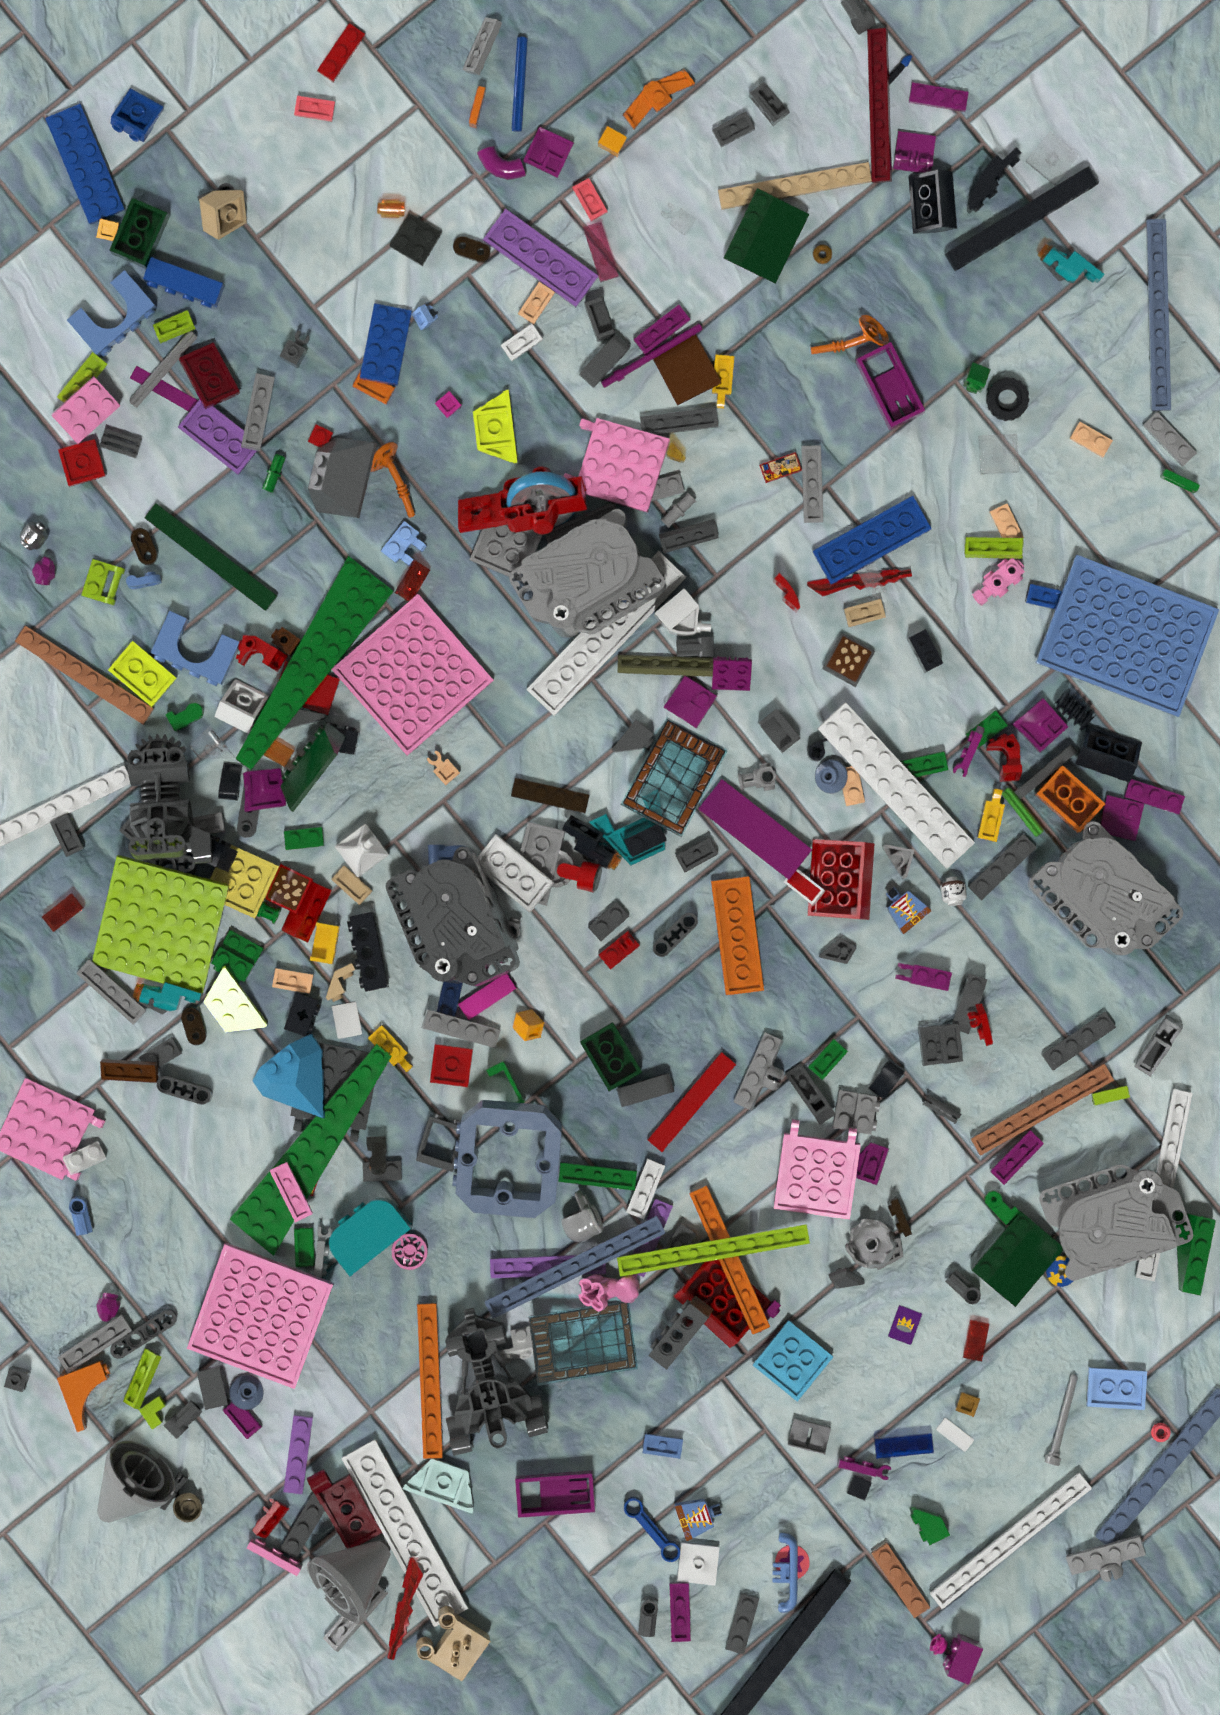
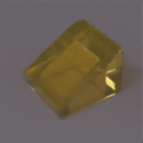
M671 442L666 457L680 463H685L686 458Z

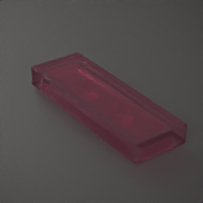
M598 222L583 227L600 283L619 277L602 223Z

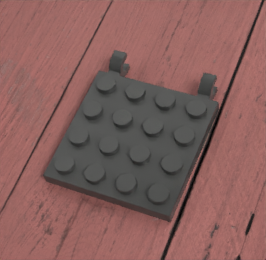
M319 1043L323 1049V1107L370 1052ZM374 1087L350 1126L352 1127L350 1141L358 1142L360 1129L366 1130ZM292 1107L290 1116L296 1117L293 1130L302 1131L304 1118L313 1120L316 1116Z

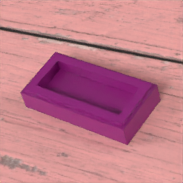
M232 1402L223 1409V1412L246 1439L262 1428L261 1424L249 1410L240 1409Z

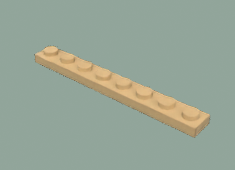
M869 162L720 189L718 190L721 210L749 205L757 188L778 199L870 183L872 178Z

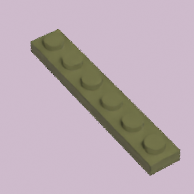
M618 655L617 673L713 677V658Z

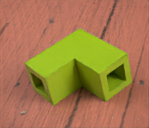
M160 1395L139 1410L152 1430L163 1423L157 1412L164 1408L166 1403Z

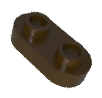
M463 236L458 237L453 243V250L460 257L478 263H484L490 257V249L485 243ZM461 243L466 244V247L464 249L459 248V245ZM483 249L484 254L478 255L477 251Z
M137 528L131 533L130 538L138 559L144 565H153L157 561L158 553L147 530ZM139 535L144 536V540L142 542L138 541ZM151 553L152 557L146 559L145 554Z
M196 1008L185 1009L181 1015V1020L187 1040L192 1045H201L207 1037L201 1014ZM189 1014L194 1015L193 1021L188 1020L187 1016ZM195 1032L199 1033V1039L193 1038Z

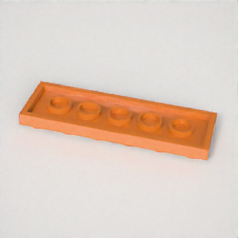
M749 876L711 881L725 994L734 995L764 991Z

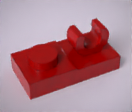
M627 931L602 951L599 956L611 970L640 945Z
M982 1003L975 1005L977 1012L972 1011L967 1015L969 1020L975 1018V1020L969 1022L971 1028L980 1027L977 1029L979 1039H983L985 1045L989 1046L993 1044L986 1011Z
M271 1498L269 1501L272 1503V1507L270 1509L265 1506L263 1507V1510L267 1513L256 1522L252 1530L257 1536L265 1539L290 1509L287 1505Z

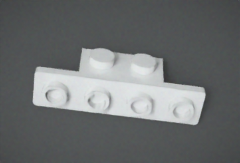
M530 1326L510 1330L513 1348L498 1351L505 1363L519 1358L527 1359L534 1355ZM567 1338L553 1340V1350L562 1351L569 1348ZM569 1338L570 1347L573 1346L571 1338Z

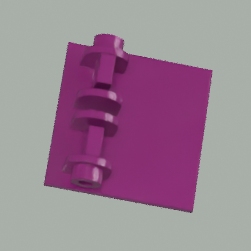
M898 131L893 169L919 173L932 171L936 136Z
M717 656V658H713L712 689L750 691L752 659L738 657L737 660V657H734V660H731V656H729L728 660L727 657Z

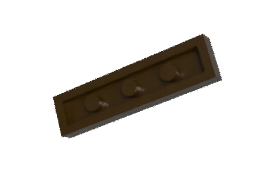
M515 778L511 797L585 814L590 796L589 794Z

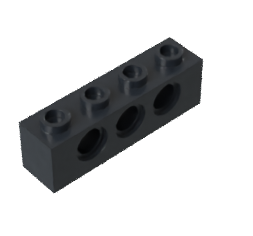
M369 912L350 916V921H347L349 932H353L354 936L351 944L353 951H357L358 958L355 959L357 970H360L362 977H359L360 988H364L365 992L389 987L374 913ZM361 928H366L369 932L366 939H361L358 935V931ZM364 947L372 949L371 957L366 958L362 955ZM370 965L376 968V974L373 977L366 974V968Z

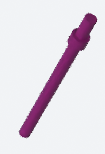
M698 323L623 369L615 370L611 376L601 381L603 388L616 381L619 382L625 379L624 376L702 331L701 325Z

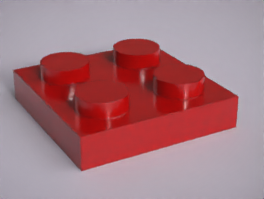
M95 439L58 449L69 487L106 477Z
M435 1044L430 1083L468 1087L473 1049Z

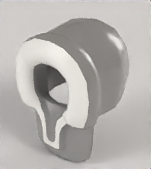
M577 1190L575 1197L580 1210L562 1218L561 1222L563 1230L569 1239L575 1242H583L602 1233L603 1223L598 1210L594 1205L590 1204L586 1194H583L581 1190Z

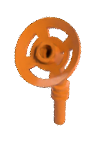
M862 315L859 318V324L863 331L862 336L847 341H836V343L833 341L832 344L810 347L811 354L831 351L836 353V351H845L847 348L868 341L884 346L889 343V337L886 330L877 320L869 315Z
M389 442L375 452L370 472L378 471L384 467L389 469L397 485L398 496L402 498L408 518L415 516V512L409 498L410 493L393 463V457L397 452L398 445L395 442Z

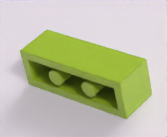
M1126 1085L1091 1093L1093 1105L1130 1098Z

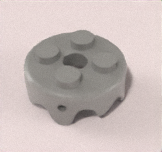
M862 1219L859 1225L851 1229L850 1241L846 1243L845 1248L856 1264L874 1269L885 1265L892 1258L896 1247L894 1233L886 1224L876 1220ZM872 1240H876V1247L870 1250L869 1243Z

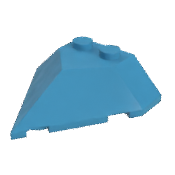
M310 1034L290 1043L262 1065L256 1073L253 1083L262 1096L325 1119V1111H323V1049L314 1036Z

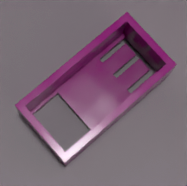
M891 342L856 359L855 363L889 431L924 414L925 409ZM887 352L894 369L871 380L863 363ZM908 395L915 409V412L912 411L905 396ZM895 401H898L904 415L906 416H902ZM885 406L888 407V409H889V411H890V413H891V415H892V417H893V419H894V422H892V420H891V418H890V416H889V414H888V412H887Z
M593 1470L520 1475L515 1478L518 1518L595 1512ZM589 1478L590 1503L571 1504V1502L588 1501V1491L570 1493V1490L587 1489V1480L569 1481V1479ZM539 1481L541 1507L522 1508L521 1483Z

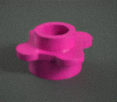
M938 1634L930 1643V1651H933L935 1655L942 1654L947 1648V1640L941 1634Z

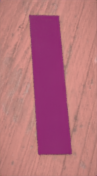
M136 366L130 379L143 385L151 373ZM163 380L152 390L188 412L198 402L195 398Z

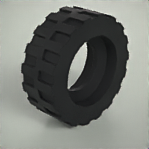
M1005 377L1004 379L997 380L992 384L986 396L988 410L999 420L1012 421L1019 418L1027 409L1030 400L1027 387L1015 378ZM1011 390L1016 394L1017 403L1014 407L1007 409L999 404L998 397L1002 391Z

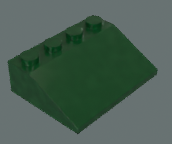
M757 188L725 253L724 259L776 284L809 214Z
M328 723L324 727L320 726L314 734L316 738L313 742L310 740L303 748L305 751L303 755H298L292 762L294 767L291 770L287 769L281 777L283 782L280 787L292 812L295 811L338 755L346 737Z
M1020 1211L971 1270L1016 1307L1061 1254L1063 1248Z

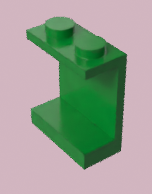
M505 1060L486 1070L489 1077L504 1070L519 1099L515 1103H525V1099Z

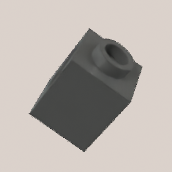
M15 1366L10 1367L4 1387L19 1392L25 1391L31 1371Z

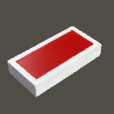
M798 869L789 880L787 878L784 880L788 887L813 906L825 893L824 889Z

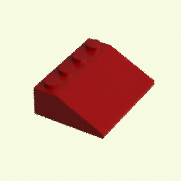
M813 839L810 879L824 889L825 893L814 906L808 902L807 916L869 920L875 843Z
M719 1260L703 1262L673 1296L683 1305L687 1299L691 1301L696 1295L713 1308V1312L704 1325L729 1348L737 1344L750 1329ZM753 1286L764 1311L771 1301Z

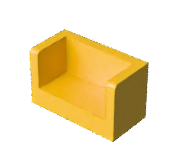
M316 922L317 927L310 960L334 964L340 926Z

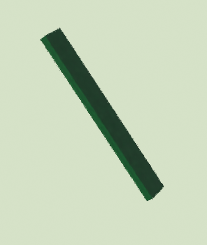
M157 503L154 504L144 517L263 610L267 611L278 597Z

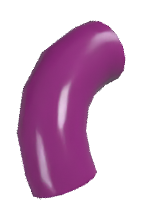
M495 146L487 147L477 152L484 168L495 177L510 180L526 176L520 158L511 161L504 160L497 153Z

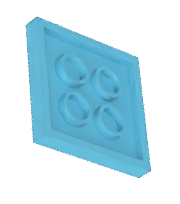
M788 1320L752 1365L798 1402L832 1360L833 1355Z

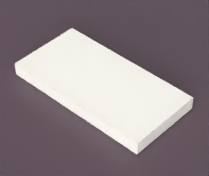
M495 834L477 857L483 872L488 878L528 912L535 908L554 884L549 877L497 834Z

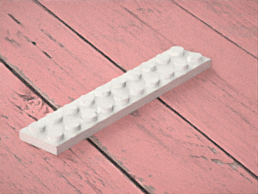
M659 551L651 559L666 582V590L595 634L581 632L526 689L553 716L566 705L686 579V576ZM657 581L654 582V586L659 588L660 584ZM637 591L635 597L638 599L643 598L645 591ZM629 601L619 603V607L622 609L629 605ZM604 611L602 617L605 619L610 618L612 611ZM592 620L586 628H593L596 622Z
M846 702L817 728L946 869L975 843Z
M376 1439L342 1457V1461L405 1574L409 1560L413 1557L412 1575L409 1579L413 1589L418 1577V1566L421 1569L423 1577L415 1593L433 1626L440 1625L438 1611L444 1606L452 1607L456 1614L467 1610L468 1606ZM445 1615L442 1619L449 1620L452 1616Z

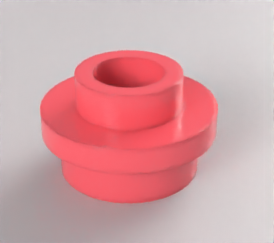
M1156 1423L1151 1429V1435L1157 1442H1165L1170 1437V1428L1165 1423ZM1163 1429L1164 1433L1163 1435H1158L1157 1431Z

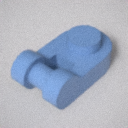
M156 572L145 573L144 577L136 578L130 575L126 578V583L132 590L162 583L161 576L156 574Z

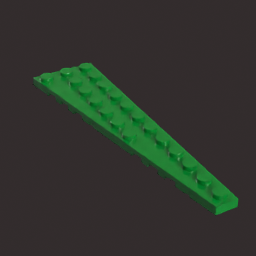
M349 556L236 757V760L250 771L394 593L392 589Z
M378 1043L323 1107L325 1119L316 1116L273 1167L275 1168L288 1161L306 1199H308L392 1057ZM270 1171L230 1218L234 1224L273 1256L294 1222Z

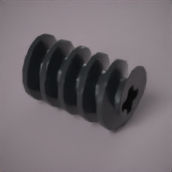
M1067 689L1055 702L1058 703L1056 710L1063 708L1062 715L1069 713L1067 720L1069 721L1074 718L1073 725L1075 726L1080 723L1079 730L1081 731L1096 715L1092 716L1093 709L1086 711L1087 704L1080 706L1082 699L1075 701L1076 694L1069 696L1071 690Z

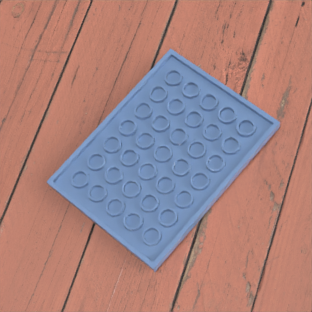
M1076 555L1035 663L1179 717L1219 609Z

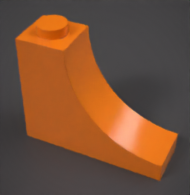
M103 1360L57 1378L77 1432L87 1428L85 1406L90 1393L98 1384L109 1378L110 1369L107 1363L104 1364Z

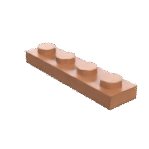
M885 1543L871 1553L914 1618L930 1608L888 1543Z

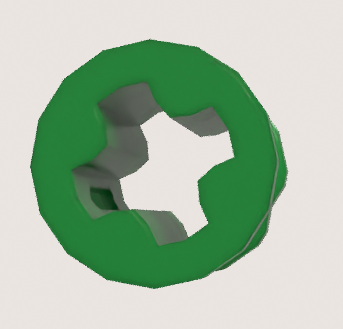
M263 901L257 917L266 918L272 921V924H275L281 909L273 908Z

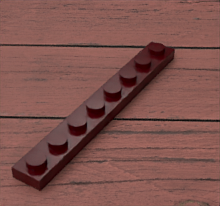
M888 29L867 30L871 177L872 183L892 182Z

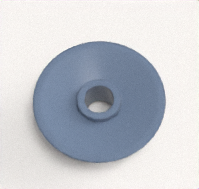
M828 759L817 767L815 781L823 792L834 794L841 791L846 785L848 778L847 770L841 762ZM829 773H831L832 778L830 780L828 779Z
M243 1375L232 1382L229 1395L236 1407L250 1410L261 1403L264 1390L257 1378ZM245 1389L250 1390L249 1396L244 1394Z

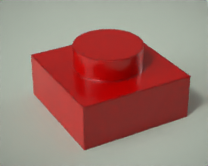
M316 424L308 442L321 448L331 440L334 433Z

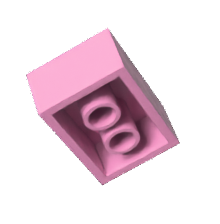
M93 376L56 409L51 416L79 444L119 408L120 404Z

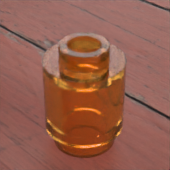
M381 199V203L378 202L377 214H381V218L399 219L404 217L405 201H400V199Z

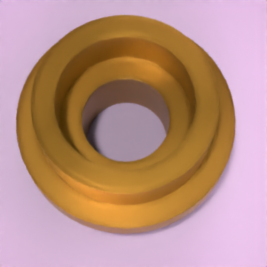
M818 245L813 251V258L819 264H826L832 258V250L827 245ZM821 251L825 252L826 257L821 258L819 253Z

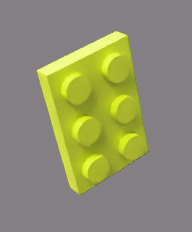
M134 641L128 645L108 669L109 672L151 707L158 702L177 679Z

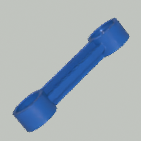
M628 1498L624 1503L625 1514L639 1522L659 1546L661 1556L665 1561H676L680 1556L678 1544L669 1541L644 1512L643 1503L639 1498ZM630 1501L639 1502L640 1511L638 1513L631 1514L627 1511V1504ZM669 1545L675 1546L677 1548V1555L674 1558L665 1557V1547Z

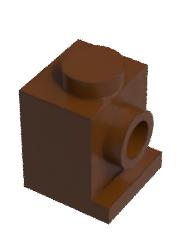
M283 627L280 630L276 628L270 637L273 639L272 644L290 656L293 655L301 642V639ZM284 636L288 638L285 644L281 642V638Z

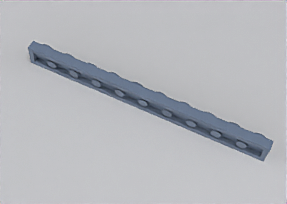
M1147 219L1151 411H1171L1166 219Z
M655 1216L484 1302L494 1319L666 1232L658 1216Z
M1216 1388L1094 1535L1102 1543L1109 1544L1116 1542L1218 1420L1220 1417V1390Z

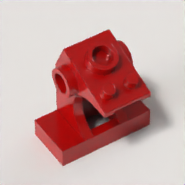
M243 635L238 645L240 653L236 654L238 663L245 666L252 655L260 653L264 657L262 663L276 672L280 670L288 657L260 638Z
M1003 734L997 738V741H994V739L989 740L986 751H1000L1007 759L1006 765L1002 766L999 773L1000 782L1019 781L1022 774L1020 744L1014 734Z

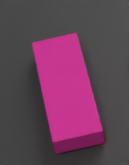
M505 974L458 1005L467 1019L470 1020L517 988L509 976Z

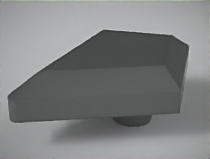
M840 938L821 953L819 957L847 964L857 948Z
M846 1267L843 1269L838 1268L835 1272L828 1274L836 1289L865 1284L864 1279Z

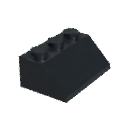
M934 170L910 176L909 190L913 234L944 232L957 229L953 171Z
M1088 724L1075 764L1130 783L1138 765L1142 742Z

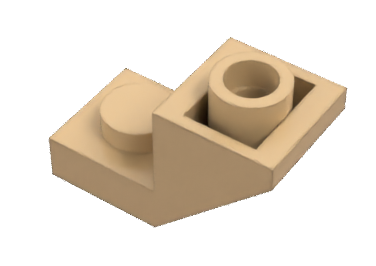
M353 963L334 972L326 995L327 1001L332 999L335 1002L343 998L342 994L346 991L340 978L343 977L345 980L354 975L353 971L356 968Z

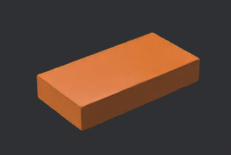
M479 86L477 88L469 119V126L472 128H477L486 94L485 87Z
M360 373L352 386L387 405L395 390V387L389 384L360 379Z

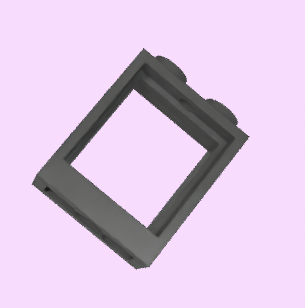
M435 1113L434 1116H429L416 1161L453 1172L454 1159L458 1157V1151L454 1150L451 1162L423 1154L433 1122L457 1129V1122H461L455 1119L452 1122L447 1121L445 1116Z

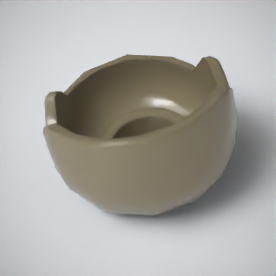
M193 1493L180 1494L173 1503V1512L182 1522H193L201 1514V1500Z

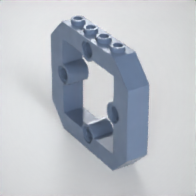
M493 1100L480 1101L462 1115L461 1122H457L456 1134H460V1140H456L455 1151L459 1152L458 1157L454 1159V1169H457V1175H453L452 1186H456L455 1194L473 1213L536 1218L556 1201L562 1133L560 1121L545 1105ZM506 1122H512V1123H514V1125L508 1126V1125L505 1124V1123H506ZM477 1125L500 1127L501 1133L508 1137L516 1135L519 1129L546 1131L545 1148L537 1154L535 1163L537 1172L542 1174L541 1193L514 1191L513 1185L507 1181L499 1182L495 1189L472 1187L473 1168L477 1163L479 1153L475 1145ZM469 1153L472 1157H466L464 1154ZM546 1160L549 1164H543L541 1161ZM506 1192L508 1193V1195L503 1196L500 1193Z

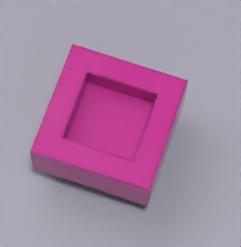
M450 391L435 403L447 419L462 407Z

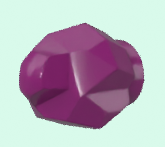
M43 557L32 569V575L35 577L36 584L50 585L51 580L55 578V565L51 558Z
M103 1293L102 1298L98 1300L97 1312L102 1321L108 1322L115 1317L121 1305L120 1301H117L118 1295Z

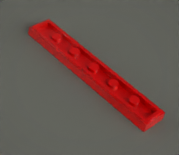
M721 1052L648 1138V1141L659 1151L663 1152L736 1064Z

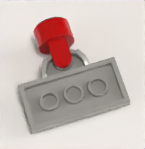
M528 822L520 854L554 882L538 904L547 906L551 888L565 886L571 880L577 881V889L594 893L600 883L602 867L599 864L583 861L581 867L575 866L572 857L561 850L566 832Z

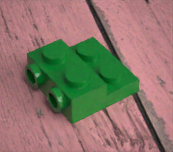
M230 930L211 964L214 965L213 969L219 973L223 966H226L240 984L241 981L246 982L264 948Z

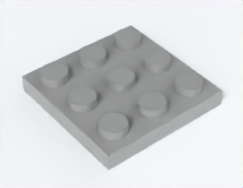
M508 525L482 529L469 560L509 577L513 570L522 565L521 561L536 552L542 535L537 534L534 530L511 532ZM517 576V581L522 582L521 577Z

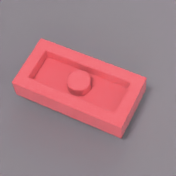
M297 96L294 115L332 122L335 101Z
M589 178L572 187L591 222L608 213Z

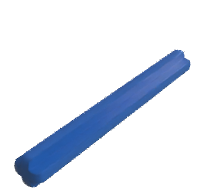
M522 36L517 38L512 114V131L514 132L522 131L527 37Z

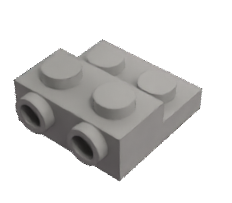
M839 1090L835 1109L836 1115H834L832 1128L848 1131L849 1127L857 1128L858 1133L871 1135L872 1131H876L877 1120L874 1119L875 1112H879L880 1101L877 1100V1096Z

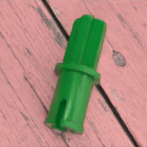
M278 454L274 456L270 469L266 471L268 474L262 487L263 490L271 493L274 492L279 477L281 478L280 472L286 460L284 456Z

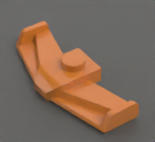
M685 70L657 81H651L643 87L642 92L625 111L623 117L632 129L635 130L652 107L658 113L672 102L669 95L694 86L695 82Z

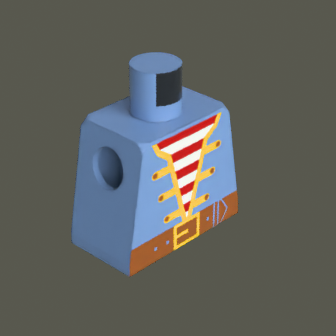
M893 887L886 893L893 902L887 907V910L901 934H905L931 912L924 903L909 891L901 895Z
M705 1499L674 1504L686 1541L713 1528L712 1518L722 1515L719 1503L708 1507Z

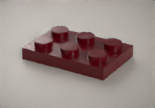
M214 342L179 358V362L205 409L240 394Z

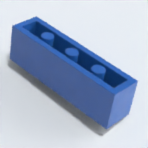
M152 257L149 260L143 277L144 281L147 282L146 285L151 288H164V292L175 296L178 293L183 295V299L190 302L194 300L200 301V305L210 309L212 306L217 308L225 287L219 281Z

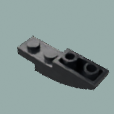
M1017 147L1003 160L996 155L983 170L969 199L967 208L969 214L973 210L977 212L984 205L982 202L987 197L991 199L998 192L996 189L999 184L995 179L999 181L1006 174L1005 170L1009 166L1013 168L1020 161L1019 157L1022 152Z

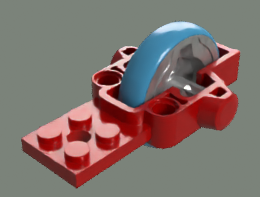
M537 467L533 469L532 473L507 480L504 483L503 490L499 493L458 500L459 532L464 533L508 525L511 532L534 530L537 534H548L553 530V527L568 521L575 512L587 510L585 483L582 476L566 479L559 474L552 473L547 467Z

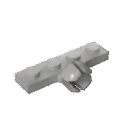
M766 1032L764 1033L734 1103L752 1111L764 1087L773 1091L780 1087L781 1084L772 1079L773 1077L781 1080L784 1079V1071L774 1066V1061L783 1040Z
M1138 1535L1066 1555V1559L1072 1575L1097 1569L1101 1579L1109 1582L1111 1581L1112 1574L1115 1580L1123 1576L1124 1571L1121 1565L1123 1561L1144 1556L1146 1551L1141 1536Z

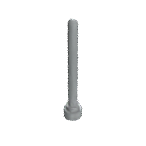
M1076 1374L1070 1376L1051 1451L1046 1454L1044 1461L1059 1466L1061 1458H1059L1060 1454L1058 1453L1078 1380Z

